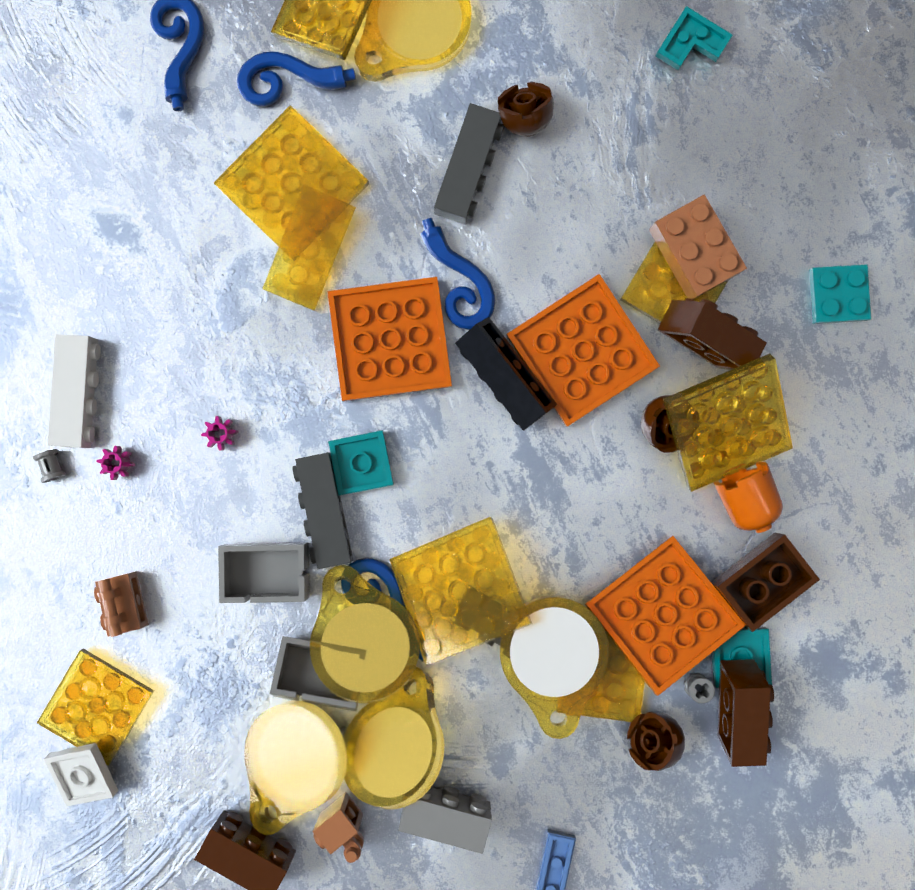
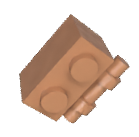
M137 571L95 581L94 596L97 603H100L102 611L100 622L103 630H106L107 637L119 636L122 633L138 630L149 625Z
M347 792L320 812L312 832L318 846L322 849L326 848L330 855L343 845L346 861L353 863L359 859L364 844V838L359 832L363 813Z

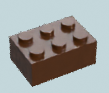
M685 298L684 301H671L658 327L659 332L717 368L747 373L753 372L767 342L758 337L759 333L756 330L747 326H741L737 323L738 318L731 314L720 312L717 310L718 305L712 301L702 299L701 302L689 298Z
M773 533L711 581V583L745 623L746 626L744 628L754 632L820 579L785 534Z
M754 659L720 660L717 736L731 767L767 766V754L771 753V741L768 731L773 726L770 702L774 701V689L772 684H768L764 671L760 670Z
M224 810L210 829L194 860L247 890H277L289 869L296 850L286 840L275 839L268 835V832L261 826H252L243 821L242 816Z

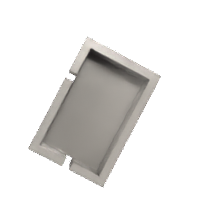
M309 542L241 543L218 546L219 603H245L249 600L250 603L305 602L309 599V573H304V570L309 568Z
M282 636L270 694L273 697L299 701V697L302 696L301 700L306 703L357 711L360 693L341 687L329 676L322 661L321 646L337 652L359 655V659L365 661L367 651Z
M427 780L405 797L398 831L483 854L492 822L490 801H486V797L474 793L470 794V796L460 794L458 789L450 786L436 789Z

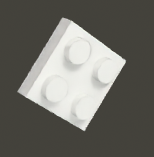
M96 743L50 752L43 759L66 806L113 798L119 791Z

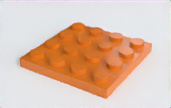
M600 274L506 334L521 359L557 403L554 409L566 427L660 367Z
M437 277L327 291L343 402L452 387Z
M674 536L666 540L585 604L656 696H659L746 626Z

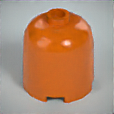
M757 462V468L747 470L745 466H741L720 476L722 482L715 481L714 486L735 527L741 530H755L756 533H762L771 529V524L780 517L783 504L768 464L766 462Z

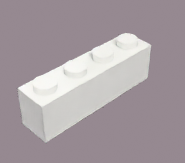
M55 334L47 446L91 448V443L94 442L95 428L92 426L93 415L97 411V401L94 399V393L99 383L96 363L101 355L98 339L90 336Z

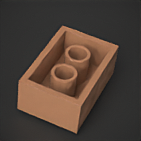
M705 194L655 221L649 229L689 299L694 300L747 269Z

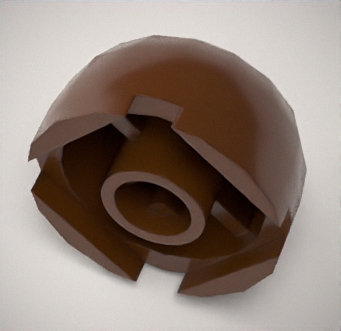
M528 82L527 88L521 89L518 88L517 84L503 91L498 97V112L501 121L507 130L513 134L526 137L534 136L546 128L552 119L554 109L553 97L550 88L542 83Z
M660 396L653 399L642 412L640 420L641 430L650 445L664 453L675 452L687 445L684 441L689 435L692 437L695 435L699 423L698 412L688 401L678 396Z
M648 712L636 716L629 726L627 732V739H630L631 744L629 752L635 763L643 769L661 771L674 766L681 759L685 749V736L682 728L674 718L664 713Z

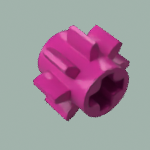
M216 416L215 423L205 422L208 428L201 436L208 438L207 447L212 448L217 444L219 451H224V444L235 445L232 438L233 434H237L238 431L232 430L230 427L233 422L232 420L228 419L223 424L222 418ZM220 429L225 430V435L220 436V438L215 437V432H218Z
M114 446L113 452L109 449H103L104 456L102 459L96 460L102 467L100 474L110 473V480H117L119 474L123 477H128L129 473L127 470L135 466L134 463L130 462L129 458L132 452L126 451L121 453V446ZM112 461H119V466L112 465Z

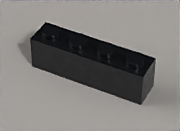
M489 317L475 324L455 342L460 349L461 355L471 363L477 371L479 378L486 382L493 391L497 401L503 404L510 413L512 420L523 431L557 405Z

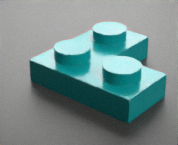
M686 6L655 57L679 70L692 48L716 62L733 35Z

